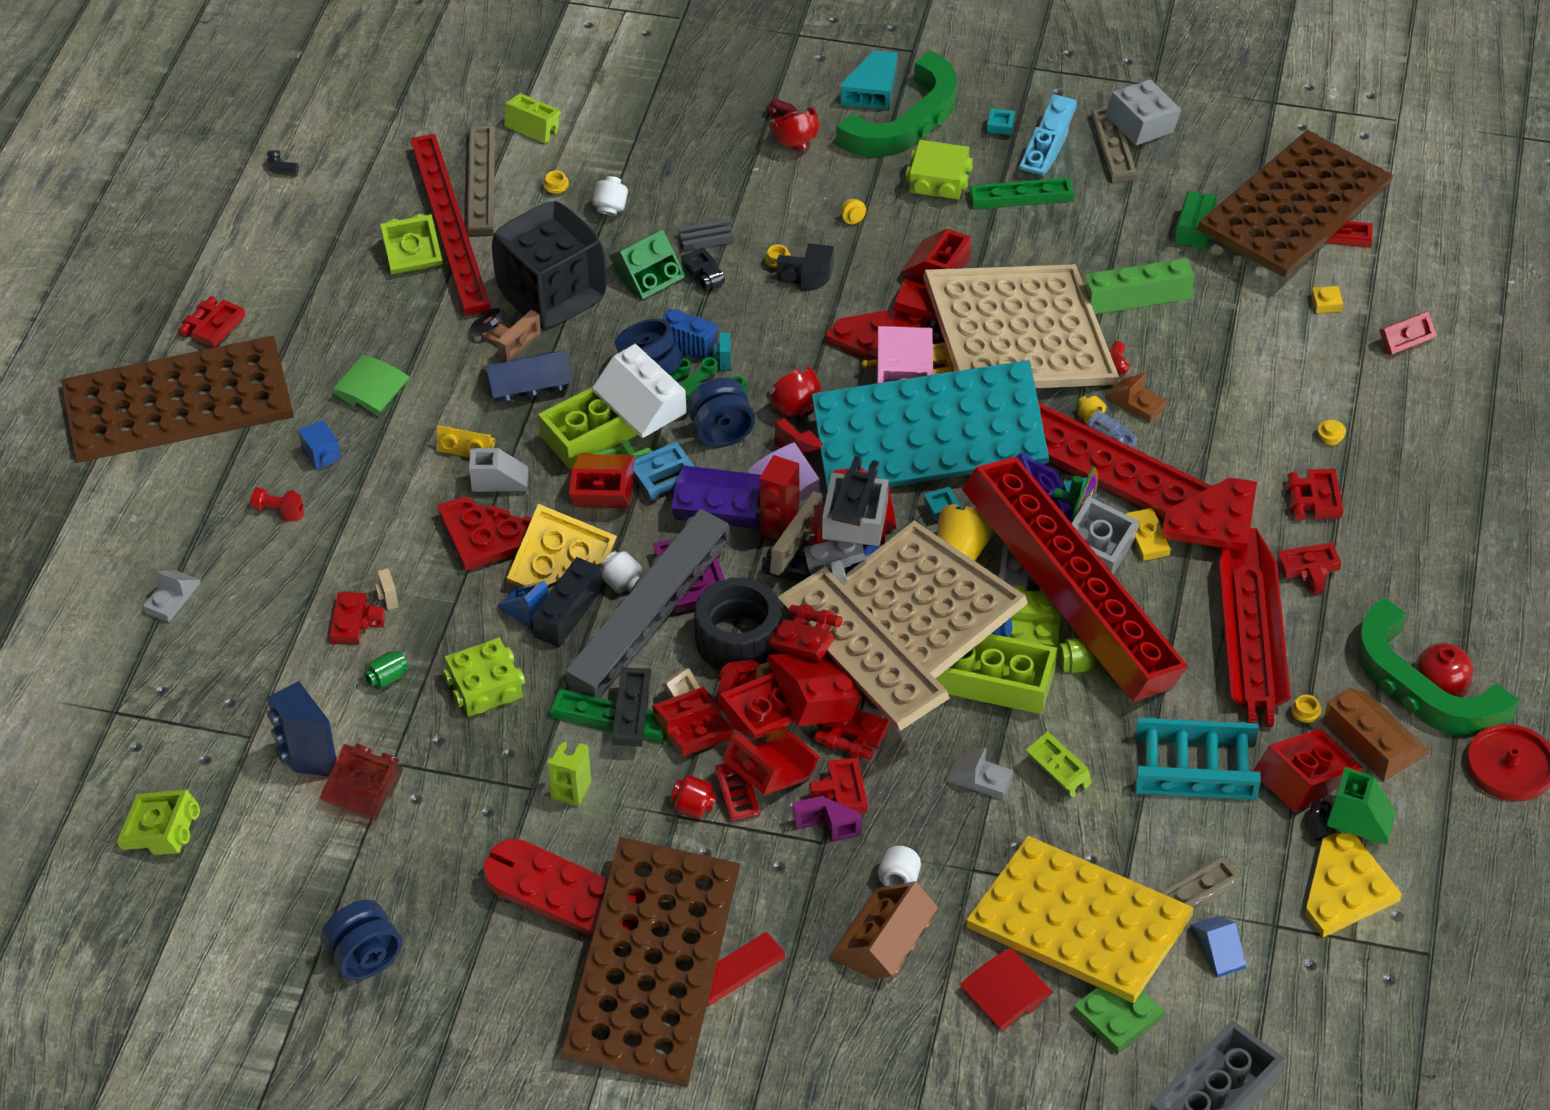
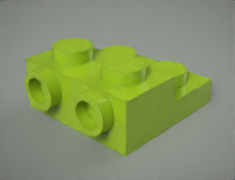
M417 214L403 220L390 219L380 224L391 275L442 265V257L432 214Z
M1013 586L1026 596L1028 604L1010 618L1012 620V633L1009 638L1056 647L1058 653L1061 614L1042 589L1036 592L1027 591L1022 586Z
M187 789L136 794L116 843L122 850L148 848L153 855L179 853L182 845L189 842V827L192 820L199 817V804Z

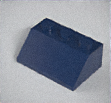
M567 350L482 366L490 397H497L498 402L513 400V394L524 392L525 397L541 394L540 389L551 387V392L567 389V383L573 382Z
M300 681L267 697L270 710L266 713L274 727L271 729V734L278 745L275 748V752L281 763L287 762L293 772L334 778L339 776L340 773L329 720Z

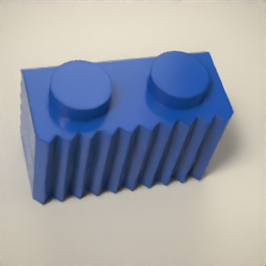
M669 308L662 319L670 323L680 353L689 354L690 357H699L700 360L711 357L714 353V344H719L718 324L707 321L705 318H698L683 313L681 310Z

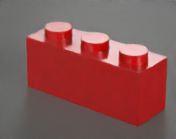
M773 455L759 478L761 535L773 540H779L800 510V476L798 462Z

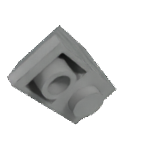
M474 448L470 450L469 474L472 492L528 490L529 468L527 465L499 448Z

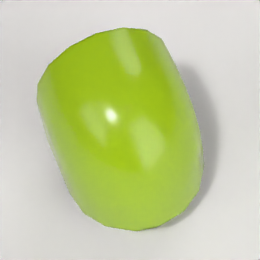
M1081 638L1066 639L1065 643L1059 644L1058 657L1064 673L1085 672L1095 666L1097 658Z

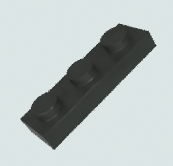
M621 667L612 745L642 747L651 683V669Z

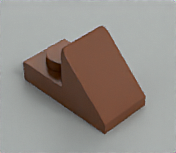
M1145 373L1121 379L1106 394V399L1149 423L1166 408L1167 400L1144 388Z

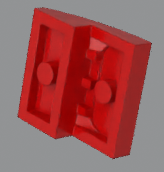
M904 279L893 309L938 322L926 285Z
M704 687L654 704L652 707L661 728L682 757L730 740L731 736L734 735V729L718 712L719 703Z
M1012 948L993 957L960 983L961 987L1002 1031H1005L1025 1011L1029 1014L1033 1012L1053 993Z

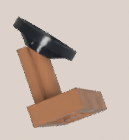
M497 307L478 317L472 323L471 329L474 333L486 331L483 333V338L497 345L499 360L503 362L511 361L541 333L540 316L538 313L530 310L514 326H511L501 320L505 315V311L502 307Z

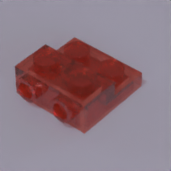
M356 743L352 747L344 744L319 799L327 804L377 821L387 796L392 797L404 769L398 764L399 760L392 755L382 753L380 757L372 754V750L364 745Z

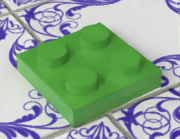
M1099 987L1077 1002L1073 1009V1012L1117 1054L1164 1019L1165 1011L1143 991L1136 1001L1132 1003Z

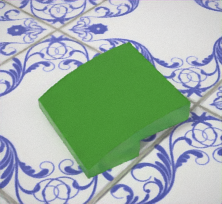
M362 355L335 385L332 392L354 407L358 403L379 417L408 383L410 377L379 359Z

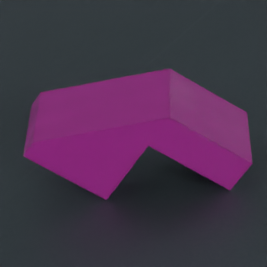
M823 796L792 803L793 823L796 830L825 823L832 842L861 836L862 817L859 812Z

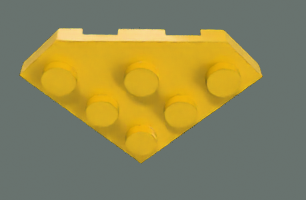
M538 504L506 582L518 587L540 581H545L547 586L553 585L558 582L576 557L600 566L610 554L617 536Z
M1336 832L1323 838L1305 916L1321 937L1324 938L1401 901L1402 893L1356 835Z

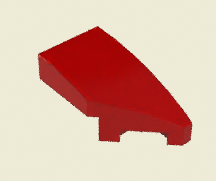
M785 418L775 422L774 442L780 448L795 442L801 453L805 454L818 450L824 445L810 430L800 434Z

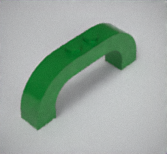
M929 50L915 62L914 82L926 87L931 92L901 117L889 123H871L852 113L836 126V145L850 153L866 157H887L910 149L919 140L927 137L935 127L941 125L953 111L956 104L957 76L952 65L939 54Z
M1386 597L1379 600L1367 612L1363 620L1358 643L1360 664L1367 676L1385 694L1390 695L1402 704L1408 712L1413 713L1427 725L1439 731L1457 736H1476L1480 731L1488 727L1508 724L1515 718L1519 700L1498 683H1495L1478 696L1470 698L1456 697L1440 689L1399 657L1391 649L1389 642L1402 633L1407 613Z

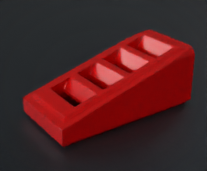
M726 763L715 765V780L730 822L760 816L752 785ZM734 776H739L740 778L738 780L726 782V778ZM743 786V789L729 792L731 787ZM742 795L747 797V799L732 802L733 797ZM750 805L751 809L735 812V807Z

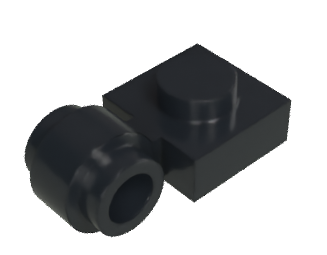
M704 247L681 256V264L694 279L699 277L703 290L713 291L721 288L722 284L725 283L723 272L717 269V262Z

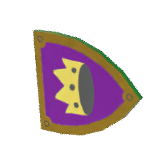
M1092 467L1083 488L1084 479L1080 476H1074L1069 492L1060 488L1054 490L1052 498L1075 507L1071 524L1087 498L1095 499L1098 485V471L1095 467Z

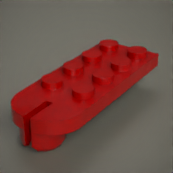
M520 839L504 840L491 849L490 857L487 856L485 859L483 875L486 885L492 892L593 938L608 878ZM631 894L627 897L630 902L635 904L644 901L643 896L640 894ZM625 920L621 923V926L626 930H631L635 922Z

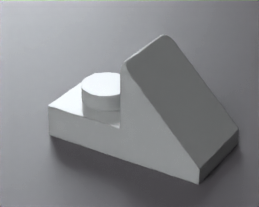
M177 570L157 571L156 576L159 587L143 605L145 614L169 623L200 585V579Z
M982 747L957 755L946 781L1003 800L1013 779L1014 770L987 762L986 748Z

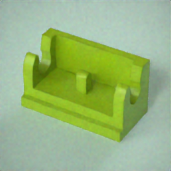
M519 93L505 103L504 127L546 144L550 139V130L551 133L557 134L561 110Z
M1048 731L1025 750L1034 763H1038L1066 789L1067 794L1071 797L1076 796L1075 789L1078 785L1081 784L1083 788L1087 789L1092 784L1089 768Z
M563 742L558 746L553 758H549L547 762L551 799L579 807L592 782L588 745L580 743L573 755H566L564 752L567 750V742Z

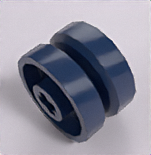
M649 319L633 324L623 330L615 340L618 353L636 344L668 374L673 373L683 360L677 342H675V336L670 323L664 319Z
M720 377L708 380L699 385L688 398L687 411L694 423L696 433L702 443L710 447L722 448L734 445L743 440L755 425V414L748 402L744 388L738 381L732 378Z
M361 900L341 908L329 918L323 926L320 935L322 946L328 955L334 959V963L341 975L348 980L354 981L370 978L383 971L395 960L403 945L400 933L389 922L388 916L381 905L374 900Z

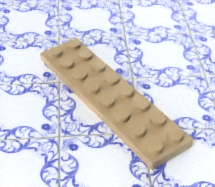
M823 567L778 596L781 606L787 612L792 604L797 606L805 604L812 606L813 610L821 611L825 609L833 611L834 615L842 617L841 626L839 628L831 626L829 630L835 639L826 653L850 675L854 683L899 731L950 699L947 690L826 567ZM810 621L808 626L815 627L817 622Z

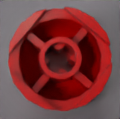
M815 106L808 107V111L805 113L797 110L774 119L775 122H768L775 141L785 148L795 147L796 151L810 147L809 142L816 138L820 126Z
M809 366L805 367L807 371L803 373L796 369L785 375L773 385L775 391L772 394L769 391L766 393L767 400L779 414L790 418L800 415L802 418H806L815 412L812 394L822 392L818 376Z
M1436 643L1424 649L1418 656L1414 668L1440 689L1450 695L1462 698L1469 692L1474 668L1470 657L1463 649L1454 644Z

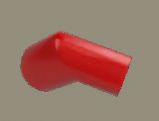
M1115 341L1109 352L1117 373L1125 375L1130 369V364L1122 356L1125 345L1120 341Z

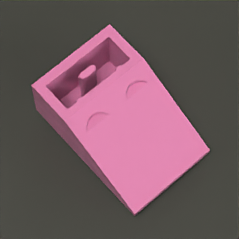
M878 326L877 383L933 375L932 328Z

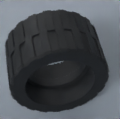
M732 577L709 585L699 595L694 607L696 648L698 653L701 654L702 659L708 662L711 667L720 670L727 663L753 660L760 663V668L767 666L768 655H776L779 650L773 649L769 643L782 622V606L777 594L769 586L762 584L758 580ZM736 617L749 618L761 624L758 628L746 633H729L716 627L720 622Z

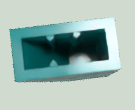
M873 50L841 83V106L890 110L898 71V53Z

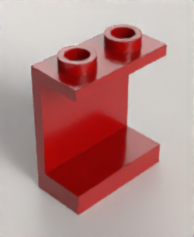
M782 727L770 732L767 741L758 745L752 744L740 733L732 735L722 760L765 795L810 780L820 756L789 730Z

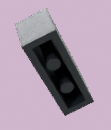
M579 557L574 559L533 613L534 638L560 648L603 590L601 566Z

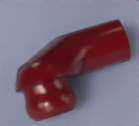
M772 99L771 103L766 107V110L772 116H777L780 111L784 115L797 111L792 104L779 99Z

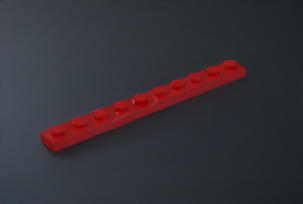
M434 133L410 138L464 315L468 316L491 310L490 302L436 135Z

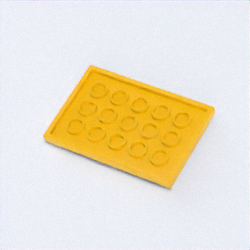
M1027 836L967 918L966 923L968 929L1134 1003L1193 916V907Z

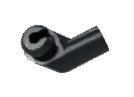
M269 150L267 152L268 159H266V164L274 173L298 175V163L284 162L280 159L281 152L278 150Z
M1315 801L1310 808L1309 821L1315 841L1323 840V838L1329 836L1325 817L1330 816L1332 807L1328 801Z

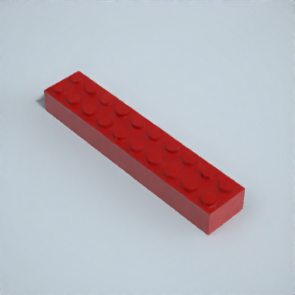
M1012 457L977 466L962 491L1129 699L1135 702L1173 689L1188 668V665L1017 457Z

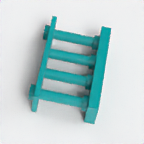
M1154 717L1137 718L1135 741H1146V766H1138L1136 794L1257 800L1260 787V772L1249 771L1248 746L1255 747L1258 724L1157 719ZM1158 742L1176 743V768L1158 767ZM1188 743L1206 744V769L1188 768ZM1218 745L1236 746L1237 771L1219 770Z

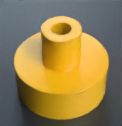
M1083 396L1077 402L1080 406L1078 416L1086 424L1096 411L1100 410L1103 414L1105 413L1106 404L1097 396L1090 398Z

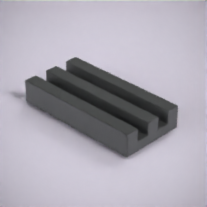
M729 219L678 227V235L684 251L734 242V234L731 225H729Z

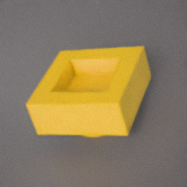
M1339 286L1312 287L1311 297L1316 314L1342 312L1344 304Z

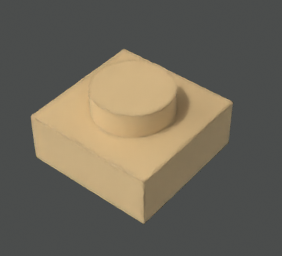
M389 568L378 571L379 583L375 584L378 600L384 599L387 610L399 608L396 589Z
M683 668L662 683L670 699L700 688L689 668Z

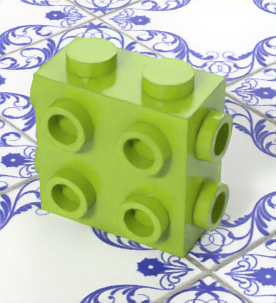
M919 140L917 150L913 149L911 153L910 164L912 167L908 166L906 171V182H910L909 193L960 200L962 190H967L969 180L967 173H971L973 167V158L969 157L970 147Z
M500 637L445 656L446 669L442 670L444 679L448 686L453 685L455 689L453 690L455 702L458 707L463 706L468 717L486 712L488 709L505 703H511L523 697L522 685L525 684L524 675L520 668L515 669L513 653L510 647H504Z

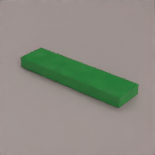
M1070 178L969 186L973 210L1074 201V191Z
M559 689L550 709V717L613 732L617 702ZM647 709L643 739L663 744L666 734L661 728L653 710Z

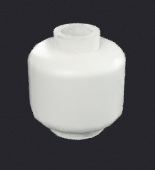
M606 176V180H600L595 184L592 204L597 208V212L616 216L617 212H621L625 208L628 189L625 185L621 184V179Z
M616 551L612 552L600 565L602 580L617 593H624L627 590L631 592L643 572V567L625 551L619 553Z
M905 846L888 848L883 854L878 869L879 880L884 886L917 881L921 868L920 857L914 850Z

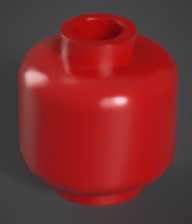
M686 775L682 780H676L669 802L674 803L673 808L676 812L699 819L704 815L705 811L711 813L717 795L711 794L712 785L710 782Z

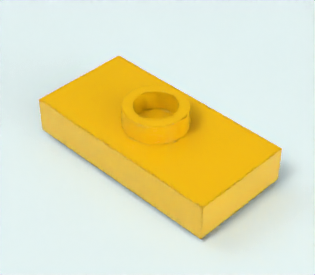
M1153 509L1126 513V515L1140 521L1134 542L1142 561L1170 556L1171 549L1167 540L1161 539L1162 528Z

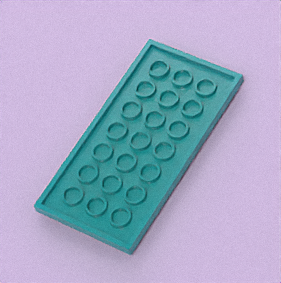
M1030 360L812 394L819 440L824 444L821 446L827 491L831 473H834V470L850 469L855 456L862 458L861 468L867 471L872 460L879 461V469L876 476L880 479L889 480V487L971 475L977 466L1016 457L1019 453H1023L1041 464L1049 463Z

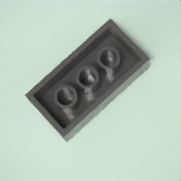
M1231 1020L1151 1103L1150 1110H1251L1280 1079L1285 1058Z

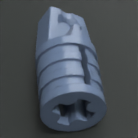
M1100 410L1096 411L1087 423V426L1132 448L1138 439L1122 423L1103 414ZM1102 424L1103 426L1110 429L1109 432L1101 428L1099 425Z

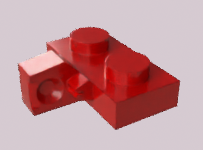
M1333 542L1277 552V561L1285 579L1301 577L1302 581L1308 580L1313 595L1325 592V578L1328 577V572L1341 569L1342 562Z
M338 592L329 635L330 643L359 645L362 630L368 629V627H384L386 619L384 608L368 605L366 593Z
M753 660L727 663L722 668L718 677L720 683L717 690L719 692H717L715 699L719 703L720 710L724 711L718 698L720 693L755 680L761 666L760 663Z
M858 758L828 760L827 769L829 776L823 778V781H812L809 783V797L823 796L860 814L867 813L868 802Z

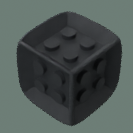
M557 201L541 204L505 223L494 233L492 238V257L497 284L506 299L524 316L530 310L538 313L541 328H551L569 320L593 306L604 296L607 276L603 246L596 233L564 204Z

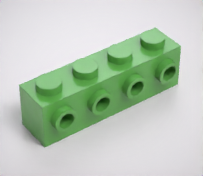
M1184 258L1085 274L1084 287L1094 313L1099 314L1192 299L1195 276L1188 259Z

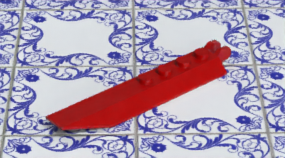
M1250 528L1247 551L1223 548L1219 560L1230 694L1232 700L1246 708L1247 723H1256L1257 715L1255 708H1265L1264 720L1266 727H1274V708L1291 699L1278 567L1276 559L1258 529Z

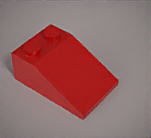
M790 653L768 655V663L797 726L852 720L861 695L851 676L826 653L821 661Z
M1320 728L1269 745L1252 772H1260L1261 783L1271 789L1286 807L1296 812L1310 807L1313 802L1320 801L1337 789L1345 767L1359 772L1363 767Z

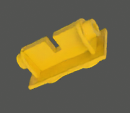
M437 426V452L470 458L471 449L494 448L495 438H492L490 434Z

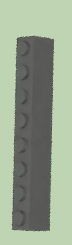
M702 509L694 517H690L686 521L681 533L678 536H674L670 540L666 551L654 559L651 569L645 576H641L636 581L631 593L620 600L616 611L611 617L608 616L604 619L596 635L590 637L585 642L581 653L569 661L565 670L568 687L584 695L597 698L602 697L620 675L621 667H626L671 613L675 604L685 596L692 585H694L730 541L729 523Z

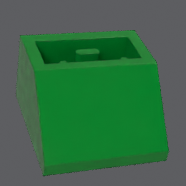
M664 230L651 233L609 255L619 278L641 300L686 277Z
M1345 767L1327 826L1334 828L1340 833H1351L1363 837L1371 843L1387 845L1396 811L1374 776Z

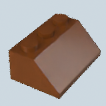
M1349 688L1327 702L1323 724L1383 782L1429 753V749L1368 692Z
M916 881L878 887L867 900L830 956L833 960L871 979L892 977L900 971L902 961L917 945L916 940L922 931L931 924L932 916L938 909V906Z

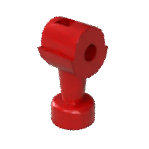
M256 487L252 492L250 500L252 509L262 511L266 507L279 510L281 518L286 522L298 521L304 517L302 497L294 490H289L283 497L271 496L266 489Z

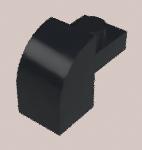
M808 243L805 257L778 255L777 281L801 283V291H812L823 287L831 278L834 266V246Z

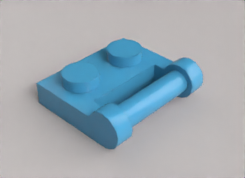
M675 442L636 458L633 477L644 491L647 500L652 502L657 500L659 495L674 490L678 476L657 485H653V482L681 471L683 465L695 466L679 444Z

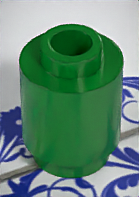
M388 651L365 664L363 677L370 687L374 686L380 690L402 678L404 673L409 670V666L400 651Z

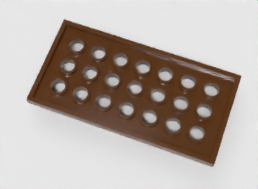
M1306 130L1202 218L1198 223L1197 230L1286 278L1391 184L1393 175L1381 167L1362 159L1360 156L1341 148L1339 145L1320 137L1318 134Z
M274 335L61 379L77 463L294 417ZM251 361H258V363L254 365L247 364ZM226 366L232 367L229 370H221L223 367ZM198 372H205V374L201 376L194 375ZM173 377L179 378L176 381H167L168 379ZM257 379L263 380L262 382L257 384L252 383L254 380ZM152 383L148 387H141L142 384ZM229 385H236L233 389H225ZM121 388H122V389H125L124 391H122V392H120V393H115V392H114V391L117 390V389H121ZM201 391H210L209 393L204 395L198 394ZM91 394H98V396L94 398H86ZM176 396L183 397L179 400H171L173 397ZM261 398L268 399L265 402H256L258 399ZM148 402H156L154 405L145 406ZM233 404H241V405H240L239 407H237V408H230V407H229V406H231V405H233ZM123 407L129 408L128 410L123 412L117 411L118 409ZM208 409L214 410L213 412L208 414L202 413L203 411ZM102 413L98 417H90L92 414ZM187 415L184 419H175L177 416ZM152 421H160L156 425H149ZM127 426L133 427L132 429L127 431L121 430L122 428ZM98 432H105L102 436H94Z
M619 837L561 1059L688 1087L740 870V863ZM643 867L647 868L651 874L647 877H640L634 871L637 868ZM675 874L681 878V882L670 884L665 880V877ZM699 881H706L712 888L707 891H701L695 884ZM631 894H640L643 896L644 901L635 904L630 902L627 897ZM667 900L672 902L675 907L672 910H663L658 906V903ZM698 907L704 910L705 915L694 917L689 913V910ZM625 920H632L637 924V928L626 930L621 926V923ZM655 927H663L668 931V934L664 937H657L651 930ZM686 934H693L698 937L699 941L695 944H688L683 941L682 937ZM625 947L631 953L627 957H619L614 953V949ZM648 954H656L661 958V962L650 964L644 957ZM679 961H687L692 965V969L681 971L675 964ZM610 974H618L624 981L614 985L609 983L606 978ZM641 981H649L655 988L645 992L640 990L637 985ZM680 988L686 995L683 998L676 999L670 996L669 990ZM610 1001L617 1008L612 1012H604L600 1009L599 1005L602 1002ZM641 1008L647 1012L648 1016L644 1019H636L630 1012L633 1009ZM671 1015L676 1017L679 1023L676 1026H667L661 1019ZM597 1029H603L609 1033V1037L605 1040H597L592 1036V1032ZM628 1036H634L640 1040L641 1044L637 1047H628L624 1044L623 1040ZM660 1043L668 1044L672 1048V1052L666 1055L659 1054L655 1050V1046Z

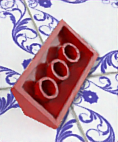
M773 673L720 693L718 697L731 727L752 739L796 722Z

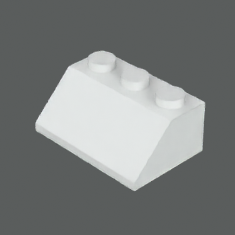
M636 344L614 355L593 386V392L641 438L686 414L685 389Z

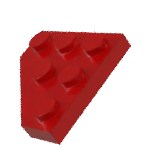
M894 309L840 318L825 334V343L867 361L876 360L878 326L929 328L931 320Z
M1229 477L1167 509L1161 539L1247 551L1257 481Z
M461 497L437 505L438 513L465 571L517 555L532 520L528 516L520 518L510 515L509 510L489 505L484 507L474 504V500L467 497Z

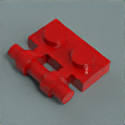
M210 296L206 301H201L197 305L196 311L182 321V325L177 331L182 337H186L191 332L193 340L215 348L246 316L245 309L224 299L218 304L217 299Z
M1308 469L1307 478H1299L1297 472H1290L1287 475V492L1291 495L1292 499L1289 502L1290 509L1297 521H1302L1306 518V510H1313L1314 519L1343 517L1344 509L1336 469ZM1309 491L1310 497H1302V492Z
M792 604L789 607L788 613L796 618L793 622L783 619L770 639V645L775 650L821 661L835 639L829 630L831 626L839 628L842 624V617L834 615L833 611L825 609L817 611L813 610V607L801 604L797 606ZM813 621L817 623L815 627L808 626L809 622Z
M856 709L852 720L823 723V731H817L815 742L824 744V748L833 751L839 749L847 752L853 758L859 759L862 757L871 760L874 749L866 747V745L878 749L889 728V720Z

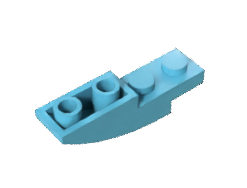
M1055 94L1052 95L1039 128L1036 127L1021 161L1020 170L1043 176L1047 173L1068 135L1069 124L1076 110L1077 100Z

